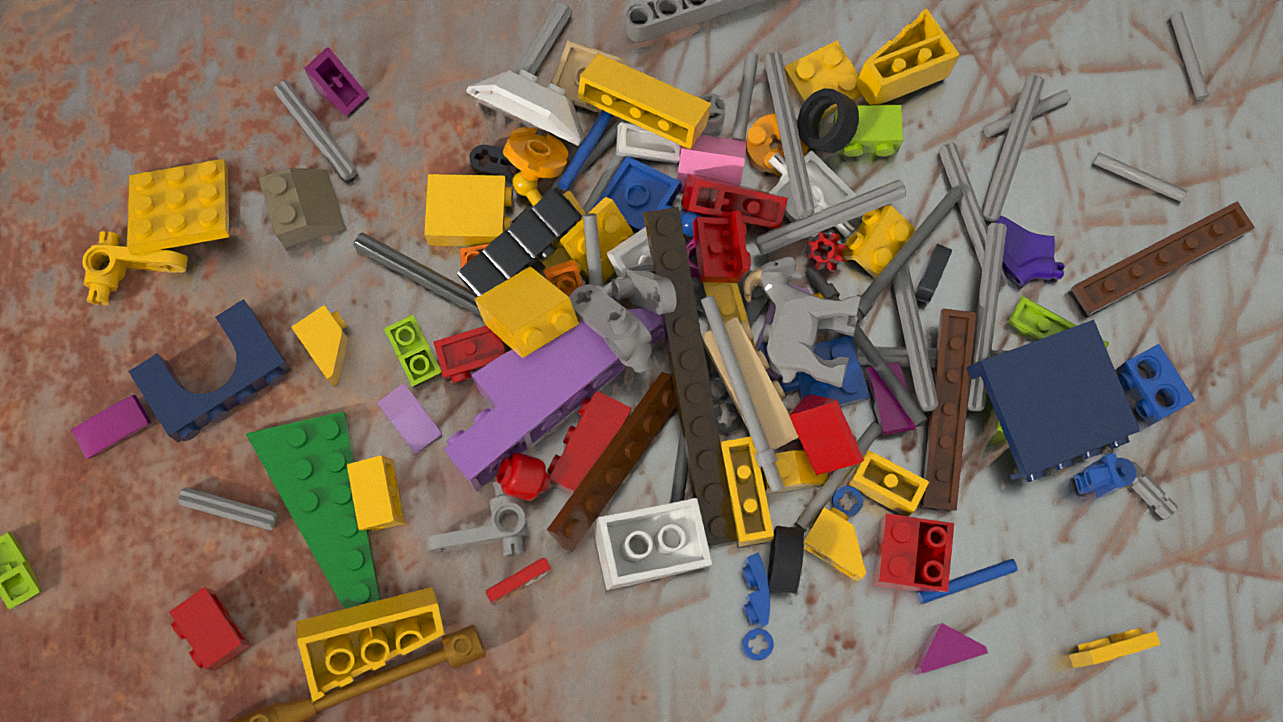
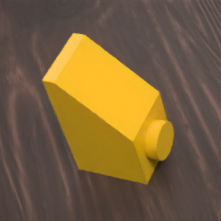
M323 305L291 328L324 376L334 387L340 380L348 344V338L342 330L348 326L337 310L331 314L326 306Z
M793 450L775 453L778 459L775 464L784 488L771 493L763 468L761 467L766 495L823 486L829 479L828 472L819 475L815 474L805 451Z
M824 507L804 538V549L858 582L863 579L866 570L854 525L848 522L849 517L840 510L833 507L828 510Z

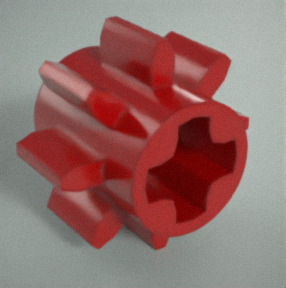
M819 232L818 240L808 242L812 247L811 253L806 257L817 261L815 269L822 270L827 265L828 270L834 272L836 271L835 264L847 262L843 255L848 245L838 243L840 239L839 234L833 233L828 239L826 233ZM827 246L832 247V251L827 253L828 257H824L823 252L827 251Z

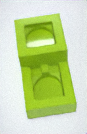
M12 531L0 536V596L10 610L42 591L35 573Z

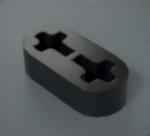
M479 145L470 153L471 167L477 175L505 176L506 182L512 183L513 177L521 170L517 169L516 173H511L509 166H513V164L503 155L504 148ZM484 155H488L491 162H486L485 166H480L477 159H483Z
M938 243L936 244L915 291L916 299L929 304L950 258L952 249Z

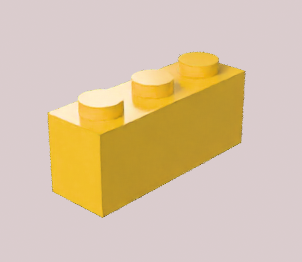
M751 436L721 442L739 547L772 541L774 533L761 467H758L754 456L757 452Z

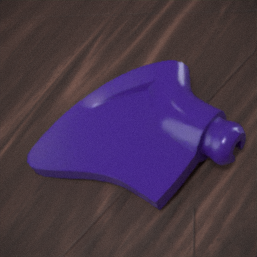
M1000 216L995 221L996 223L1005 224L1007 227L1002 267L1013 282L1023 287L1032 279L1050 280L1055 278L1059 280L1063 277L1065 265L1062 262H1055L1054 259L1055 236L1030 232L1004 216Z

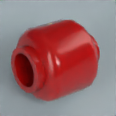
M519 452L512 454L509 458L505 457L497 472V483L501 484L502 492L526 501L534 500L540 492L544 493L550 482V474L546 473V466L543 460Z

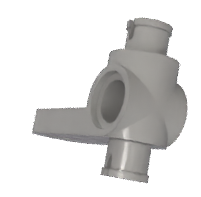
M652 265L632 267L626 272L625 278L612 280L611 289L615 300L628 298L632 304L659 315L674 312L676 309V293L671 280L654 274Z
M595 285L580 286L570 294L569 298L576 317L604 338L609 348L620 359L622 364L630 366L637 373L644 372L651 366L652 359L650 355L652 347L649 342L652 340V337L644 324L635 315Z
M497 481L494 482L493 487L496 498L489 500L492 525L429 536L426 538L428 552H446L502 542L504 557L514 556L513 546H515L517 556L525 554L522 538L529 536L524 500L506 495L502 492L501 484H498ZM509 513L516 514L519 517L516 527L513 529L501 527V519L504 515Z

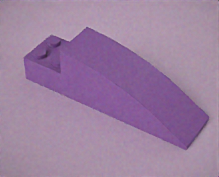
M644 308L628 310L649 331L652 340L649 342L651 347L665 337L661 314H656ZM581 320L578 321L579 324L524 358L520 357L512 349L472 374L478 391L493 409L487 408L480 412L473 420L475 424L465 432L459 430L448 439V446L444 448V451L476 492L497 475L499 466L505 457L509 458L516 452L523 454L579 408L587 396L591 398L596 390H601L628 367L622 364L620 359L609 348L604 338Z

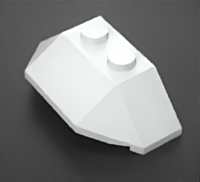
M522 69L519 75L507 71L468 86L466 93L577 146H580L585 139L573 102L564 97L566 90L552 83H548L547 88L536 83L538 77Z

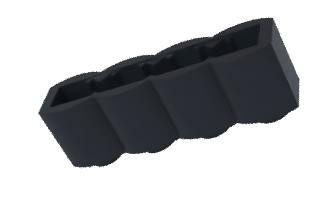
M554 188L535 204L532 209L523 214L506 231L495 238L483 251L465 264L457 272L458 277L476 297H479L530 267L538 259H541L542 262L546 261L556 252L557 248L554 245L582 219V215L557 188Z

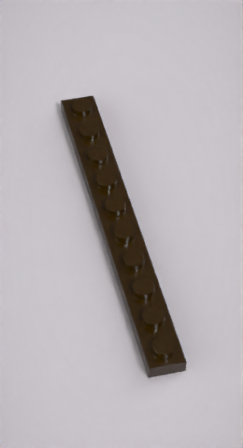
M679 207L645 212L643 215L653 272L670 279L676 293L675 311L661 314L693 498L698 500L708 546L737 540Z

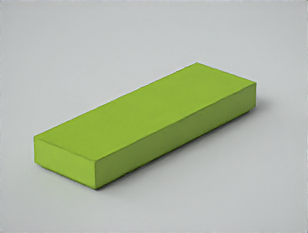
M1022 296L1005 326L1032 341H1037L1077 325ZM1103 340L1104 345L1107 349L1109 342Z

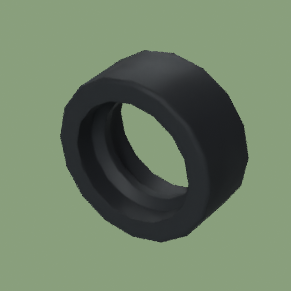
M823 88L814 92L805 100L799 111L797 128L801 141L809 147L825 153H834L842 150L851 142L856 134L859 124V110L854 100L834 89ZM836 104L838 110L836 123L826 136L820 138L818 132L820 119L831 105Z
M785 526L775 527L768 567L770 591L792 594L797 592L804 553L803 529Z

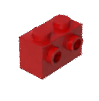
M202 588L169 611L174 619L171 623L174 632L180 639H187L192 647L189 654L195 664L201 669L205 667L207 670L216 671L250 647L246 638L212 589Z

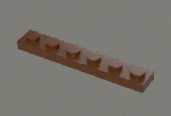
M1236 201L1075 284L1071 290L1087 316L1249 233L1255 227L1239 202Z
M943 308L940 313L934 371V385L938 406L935 410L930 411L924 479L929 481V484L922 496L921 507L957 511L970 382L967 367L971 366L976 312Z
M660 373L547 528V531L562 548L570 552L574 551L677 407L671 374Z

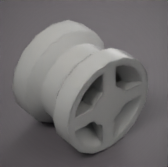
M712 93L704 94L699 98L712 104L709 113L710 118H708L707 126L703 132H715L724 124L726 105L720 96Z

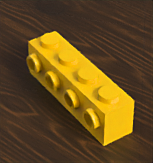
M599 53L580 75L579 100L690 150L707 126L712 103Z

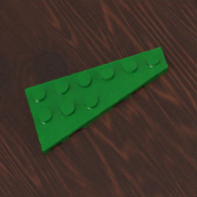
M343 411L246 433L342 607L347 609L381 600L368 530H358L347 464L354 463L355 458L346 413Z

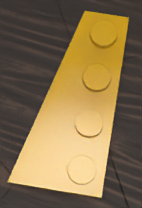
M433 587L296 621L297 642L312 701L320 699L324 696L325 692L338 685L341 688L353 682L354 677L372 668L374 671L386 665L385 661L399 654L405 655L444 635Z

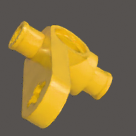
M101 231L99 232L98 245H92L85 252L82 260L83 267L86 270L83 284L90 288L86 301L95 305H100L101 301V304L106 306L109 305L110 292L118 290V284L124 278L126 269L183 273L186 272L188 257L184 254L168 250H155L131 255L128 247L119 246L121 240L119 234L108 232V236H106V232ZM110 260L108 267L99 271L101 264Z

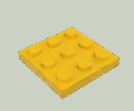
M225 159L129 175L127 247L131 255L229 237L228 166Z

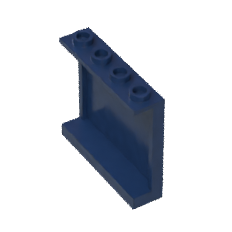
M1094 319L967 367L971 380L978 377L982 378L1019 469V472L1010 475L1012 480L1025 477L1027 482L1037 480L1046 476L1045 469L1053 466L1055 471L1067 468L1075 464L1073 458L1081 455L1083 460L1103 453L1100 447L1109 444L1111 449L1130 442L1128 436L1140 432Z

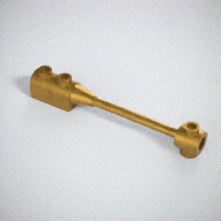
M475 624L441 637L443 648L324 694L323 697L314 702L312 697L284 703L275 702L227 722H306L322 710L443 662L449 661L454 670L485 658V649Z

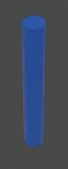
M601 110L557 184L562 190L568 191L613 117L612 114Z
M1012 558L949 580L948 592L918 591L919 599L922 604L1011 574L1018 571L1017 564Z

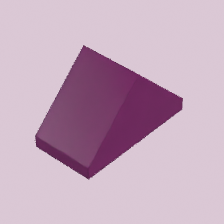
M326 47L304 68L313 88L345 116L368 96L367 92L329 47Z
M943 623L934 625L914 667L916 675L987 654L988 651L986 646Z

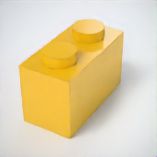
M867 450L863 455L864 461L858 464L847 486L858 489L861 494L903 516H910L915 512L929 481Z

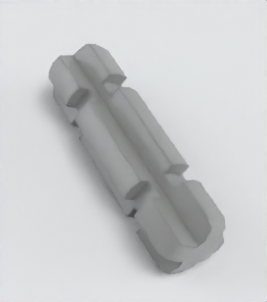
M1132 461L1136 468V477L1132 482V488L1150 507L1152 505L1156 507L1154 511L1162 519L1170 518L1178 510V505L1170 497L1166 499L1164 497L1166 493L1147 474L1143 475L1141 473L1143 470Z

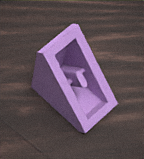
M404 383L377 402L416 455L443 435Z

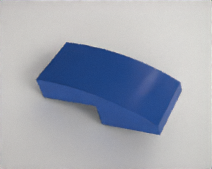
M758 552L746 557L744 560L746 567L742 568L744 578L748 586H755L757 591L746 596L747 604L743 605V608L751 625L757 623L758 628L761 629L769 623L770 592L764 564Z

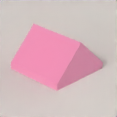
M700 135L691 150L682 146L677 180L681 181L682 185L679 193L684 192L688 173L740 185L747 141Z

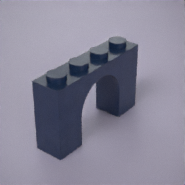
M244 299L215 317L233 344L236 352L234 373L221 388L205 394L186 391L168 361L158 353L128 371L168 436L178 443L193 439L201 432L200 429L210 422L216 423L228 416L230 409L238 404L243 405L251 402L257 397V392L268 385L275 386L286 378V374L291 371L290 366L262 323Z

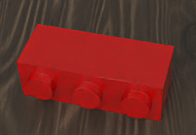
M597 390L592 398L587 396L578 412L582 417L577 427L571 425L564 437L563 443L566 444L562 455L556 454L548 467L547 472L551 474L550 483L573 494L632 413V408Z

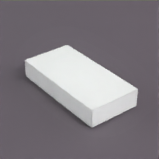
M626 122L618 124L617 156H629L675 164L680 161L681 145L635 124Z

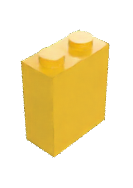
M428 174L424 232L428 245L473 247L491 243L512 225L511 217H506L507 206L513 205V188L507 187L505 176Z
M531 266L475 298L485 325L522 358L579 324L570 298Z

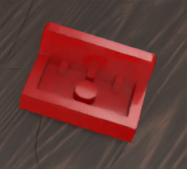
M733 210L728 218L696 217L692 225L700 282L738 283L751 266V255L747 252L745 242L747 229L746 224L742 222L741 211Z
M487 326L433 341L442 369V376L445 380L451 379L452 383L472 378L471 372L480 370L506 353L502 339Z

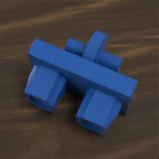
M1113 453L1093 462L1084 469V472L1074 475V479L1080 495L1095 491L1096 497L1100 498L1132 484L1136 477V468L1128 459L1117 458L1116 453Z

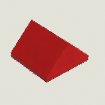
M809 394L801 400L789 415L816 475L853 466L864 461L836 399Z

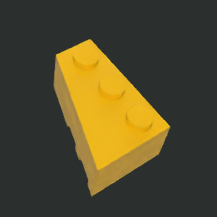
M925 8L917 19L911 24H907L900 34L892 41L889 40L865 61L855 85L869 105H881L948 78L960 54L928 9Z

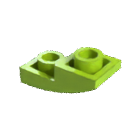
M413 314L384 328L412 387L442 373Z

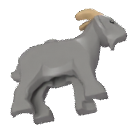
M792 257L766 263L749 273L743 281L746 301L748 303L751 302L752 292L756 287L760 286L776 309L773 322L766 323L763 334V342L768 343L767 356L770 369L776 375L783 378L782 383L784 384L791 383L797 373L804 372L810 374L817 381L842 387L849 357L841 356L833 360H823L813 351L818 331H833L854 337L861 296H852L844 300H830L814 296L788 285V282L791 280L803 279V276L796 272V261Z

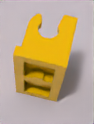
M380 455L347 464L358 530L371 529V531H378L404 525L405 519L393 459Z

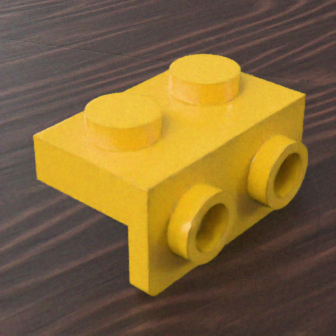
M885 205L865 213L862 217L863 222L857 231L846 241L848 248L844 250L843 257L846 260H855L874 279L877 278L916 230L892 205Z

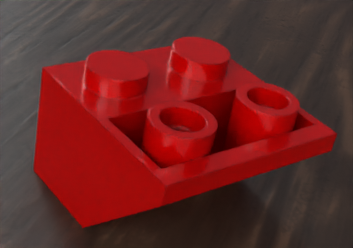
M886 513L879 520L873 586L905 591L948 592L954 523Z

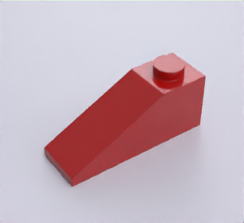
M688 173L681 205L688 211L721 218H728L733 210L741 211L742 222L777 229L781 227L788 198Z

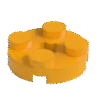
M769 114L758 119L749 129L746 154L750 163L758 171L763 173L766 171L775 174V176H781L782 174L768 162L777 152L785 159L783 150L779 151L778 148H770L772 140H781L776 114ZM800 139L803 156L805 157L809 146Z
M520 127L511 132L503 149V155L515 167L521 170V175L525 179L537 181L539 177L554 178L562 175L567 164L568 150L558 138L547 133L545 138L536 134L538 129L532 127Z

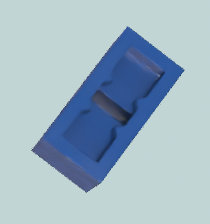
M1160 344L1129 359L1115 369L1122 388L1130 392L1136 402L1137 412L1143 419L1149 422L1150 426L1195 401ZM1138 366L1147 370L1148 379L1139 374ZM1156 394L1164 397L1166 407L1161 406L1157 402Z

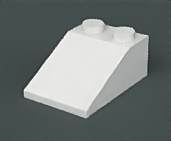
M697 498L598 517L592 524L606 590L639 584L712 565Z

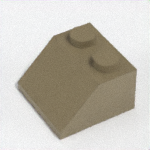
M287 168L258 178L276 237L284 248L346 229L327 170Z

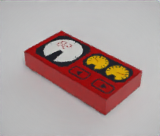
M541 558L488 588L485 593L491 604L495 606L553 572L546 558Z

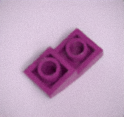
M899 362L889 363L888 366L908 392ZM873 366L867 367L866 377L875 400L874 411L882 434L889 435L915 430V424Z
M131 395L99 412L71 431L86 459L96 457L117 442L132 437L150 425L151 421L137 396Z

